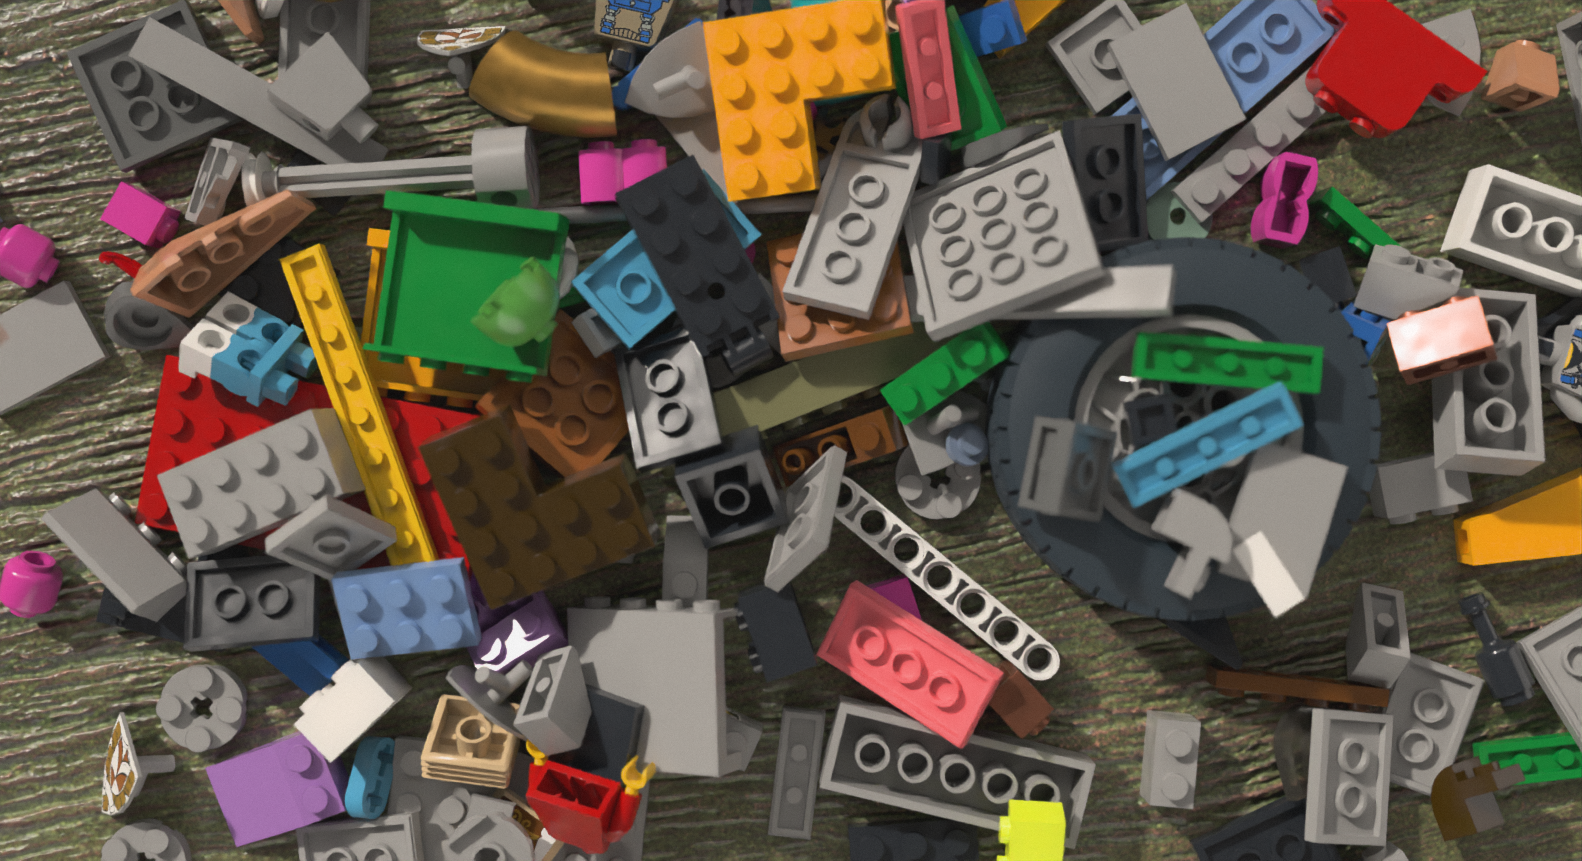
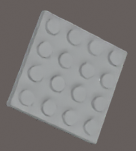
M1060 130L942 179L936 185L931 184L914 191L903 222L927 333L934 342L1105 275L1074 168Z

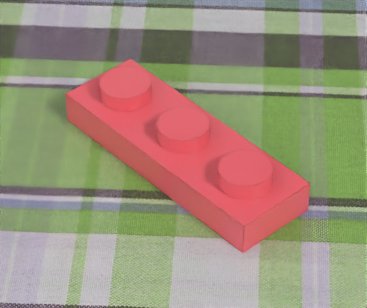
M916 0L895 5L914 136L922 140L961 130L944 0Z

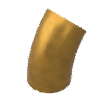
M515 30L501 37L490 48L473 75L469 86V97L493 113L516 124L562 136L587 138L617 136L606 53L589 54L558 50L532 40L518 30Z

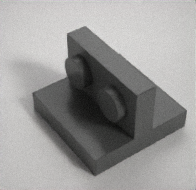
M1036 416L1018 506L1059 516L1100 522L1118 432L1077 421Z

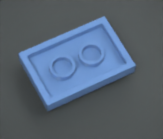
M464 557L336 572L331 578L351 659L478 646L482 639Z

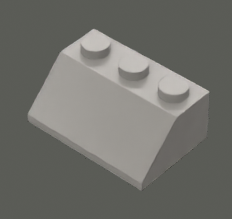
M95 488L48 511L41 517L48 527L131 613L157 622L186 595L187 564L174 552L167 556L157 546L162 541L161 537L145 522L139 526L134 523L128 516L133 509L116 492L109 496Z

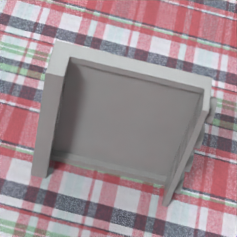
M609 596L585 597L584 605L567 608L568 646L572 645L578 652L585 684L645 705L636 754L638 756L636 769L645 770L651 762H654L656 771L720 777L742 769V751L727 749L723 618L737 616L738 609L720 608L719 600L694 601L693 607H683L682 599L656 600L655 606L646 605V598L633 597L620 599V604H610Z

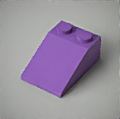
M300 731L205 768L236 847L307 826L346 810L345 795L349 776L341 756L330 763Z

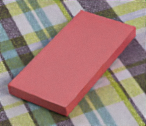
M858 580L850 584L816 654L960 749L968 743L1004 675V672Z

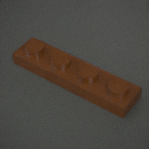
M1207 664L1206 681L1217 687L1218 694L1242 698L1245 691L1260 692L1261 699L1273 702H1287V696L1303 697V704L1316 707H1329L1330 701L1346 702V709L1359 712H1372V706L1388 707L1390 690L1384 687L1350 680L1240 668L1238 671L1229 666Z

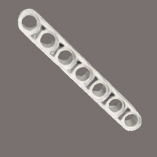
M842 475L841 483L847 484L852 493L848 503L843 506H836L834 516L1028 677L1043 681L1050 679L1056 674L1060 664L1059 654L1047 640L856 482ZM877 510L883 514L884 525L876 533H867L861 528V518L867 511ZM905 537L915 540L917 552L911 559L900 560L895 557L894 546L897 541ZM937 565L946 566L950 573L948 582L942 587H932L927 581L928 572ZM969 593H978L982 597V606L974 614H965L960 607L963 597ZM1004 620L1012 621L1015 625L1013 637L1004 642L996 640L994 637L996 625ZM1036 648H1044L1048 653L1046 663L1037 669L1028 667L1027 657L1029 653Z

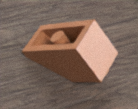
M1516 40L1498 49L1481 99L1523 112L1557 98L1560 87L1555 55L1541 51V45L1528 40Z

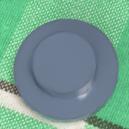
M964 423L950 430L947 435L945 448L949 458L955 463L967 467L974 466L986 457L988 440L985 433L978 426L972 423Z

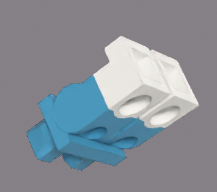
M227 292L206 314V319L203 318L180 342L179 372L194 379L201 373L222 383L232 393L247 396L246 401L257 407L265 398L286 406L293 398L298 386V379L288 375L287 372L291 370L305 378H309L317 369L318 363L312 348L302 343L303 329L293 324L289 327L281 319L230 292Z

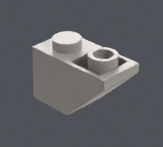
M1375 244L1354 307L1397 320L1398 316L1405 312L1422 310L1455 296L1460 286L1463 270L1455 268L1453 263L1442 258H1430L1428 260L1411 255L1407 249L1401 246L1386 245L1383 247Z

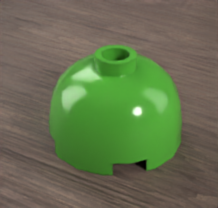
M534 257L529 258L520 266L522 272L517 278L514 276L509 281L506 279L478 310L480 315L475 316L471 320V323L478 330L496 343L506 346H521L532 338L540 343L558 324L552 318L560 304L558 286L547 269Z

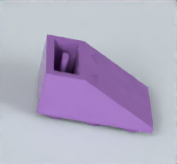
M474 572L472 573L470 587L482 639L478 646L466 648L477 669L485 665L505 676L521 660L527 661L534 669L539 654L568 646V632L543 590L490 610Z

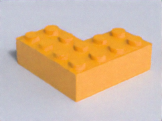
M841 0L703 22L728 202L819 190L822 185L810 102L896 89L885 0Z

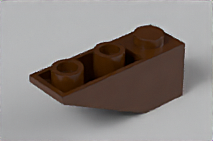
M887 406L781 443L772 448L785 485L788 487L834 445L847 452L844 468L897 451L910 444L900 419L892 407Z

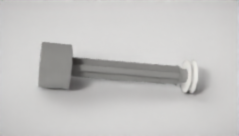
M529 126L476 129L472 140V155L295 167H284L282 164H279L273 170L266 153L261 152L257 158L253 154L248 153L242 165V189L247 207L286 189L304 198L380 194L386 193V190L412 192L475 188L476 197L480 203L525 209H537L540 196L537 147L532 129Z

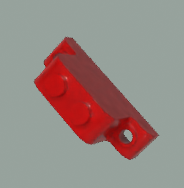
M1317 0V9L1320 16L1325 22L1334 27L1335 32L1307 72L1305 85L1307 90L1314 96V102L1320 108L1330 113H1339L1350 121V128L1360 136L1365 138L1387 137L1409 122L1428 94L1440 102L1450 103L1475 89L1487 73V70L1387 0Z

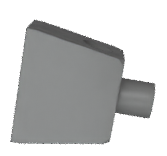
M328 32L267 88L269 102L324 140H331L344 128L362 144L379 126L362 110L371 101L372 89Z

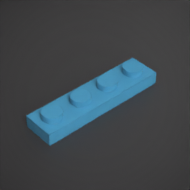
M1279 381L1111 465L1133 508L1304 425L1284 384Z

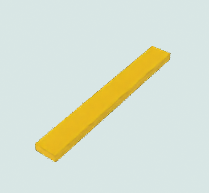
M317 244L281 258L282 268L328 394L366 489L364 492L374 517L395 526L397 541L385 549L391 566L440 560L325 245Z

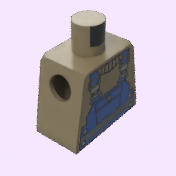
M596 0L594 34L599 42L612 45L608 68L629 74L634 69L637 52L648 54L664 39L680 0Z

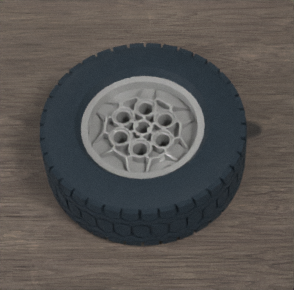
M1196 237L1157 239L1121 248L1100 258L1103 268L1173 266L1177 274L1171 316L1022 319L1006 343V347L1011 354L996 365L987 402L985 424L988 440L987 456L997 494L1010 521L1025 543L1047 566L1087 594L1114 607L1147 617L1182 621L1227 617L1252 610L1253 607L1258 608L1266 604L1254 583L1215 571L1217 560L1212 558L1207 563V566L1210 567V573L1206 583L1199 592L1194 590L1191 598L1165 587L1164 584L1183 547V544L1151 529L1168 492L1133 508L1112 465L1100 522L1059 516L1019 507L1018 503L1035 417L1040 416L1057 420L1059 418L1118 432L1112 463L1136 452L1140 447L1131 446L1122 402L1170 393L1176 422L1182 417L1183 423L1191 425L1214 414L1211 408V398L1218 391L1226 395L1228 406L1263 390L1189 383L1186 393L1178 397L1171 391L1170 381L1131 378L1135 332L1142 331L1324 347L1320 394L1287 391L1304 426L1269 442L1347 466L1317 563L1316 573L1334 555L1332 553L1333 550L1339 549L1354 528L1351 526L1352 522H1357L1368 499L1365 496L1366 491H1371L1377 465H1374V459H1379L1381 432H1377V427L1381 426L1379 399H1375L1374 395L1378 393L1371 367H1367L1366 363L1369 360L1358 336H1353L1352 332L1354 330L1340 309L1334 308L1335 303L1317 285L1311 284V280L1290 265H1285L1283 261L1266 253L1228 241ZM1252 451L1194 478L1188 485H1180L1175 489L1182 490L1215 507L1225 518L1229 526Z

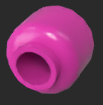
M17 224L11 229L3 227L0 231V276L23 288H31L39 280L48 283L60 263L59 260L53 257L56 250L54 241L23 224Z
M25 551L9 559L4 566L0 581V601L10 608L12 614L23 618H31L37 614L50 611L57 602L62 585L63 572L61 567L56 564L52 556L40 551Z

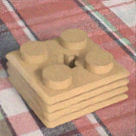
M443 694L440 696L421 754L422 776L445 782L453 781L485 787L507 788L519 750L520 738L497 726L463 696ZM509 703L517 716L521 704Z

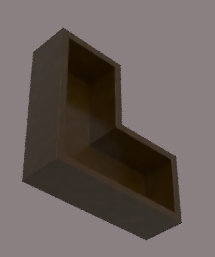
M510 404L431 435L418 446V450L490 610L656 546L660 531L627 453L545 485Z

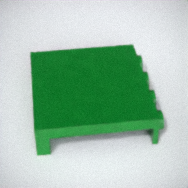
M386 190L383 208L393 212L374 344L364 343L363 349L378 352L377 361L404 364L405 356L421 358L419 367L446 370L447 362L463 364L462 373L489 377L490 368L506 370L505 379L532 383L533 374L547 376L553 331L540 343L532 338L521 346H506L496 343L485 336L471 323V320L475 316L480 315L478 312L480 307L506 279L509 281L514 276L518 277L522 272L520 266L531 257H534L547 269L555 279L560 290L570 219L555 212Z

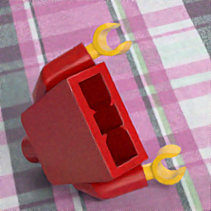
M527 739V750L535 758V761L530 763L526 798L529 806L535 811L548 834L556 840L580 847L586 854L605 853L611 842H618L632 828L642 799L639 789L654 776L656 772L655 763L651 762L645 768L643 774H641L636 769L638 756H635L622 770L621 777L626 784V788H622L619 782L549 761L548 755L543 754Z

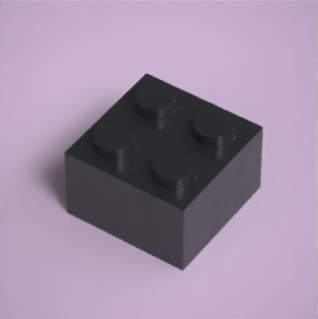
M758 425L724 435L723 439L726 449L675 464L676 481L705 549L788 523L786 496Z
M791 580L778 592L767 587L765 581L740 589L738 602L734 603L735 607L733 608L738 609V615L735 617L740 631L749 630L753 642L748 643L749 648L747 650L755 673L763 672L766 681L770 682L816 666V652Z

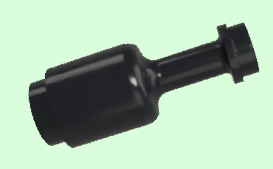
M1478 592L1459 600L1461 615L1469 614L1482 642V648L1475 653V661L1492 697L1498 698L1501 706L1504 707L1521 703L1533 697L1535 692L1532 685L1535 681L1517 643L1512 639L1502 640L1498 636L1486 610V607L1491 604L1489 599L1485 598L1483 592Z

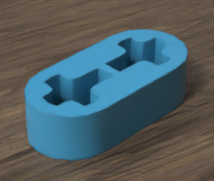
M368 736L359 744L345 795V807L348 814L352 817L376 819L385 809L393 780L395 741L391 738Z

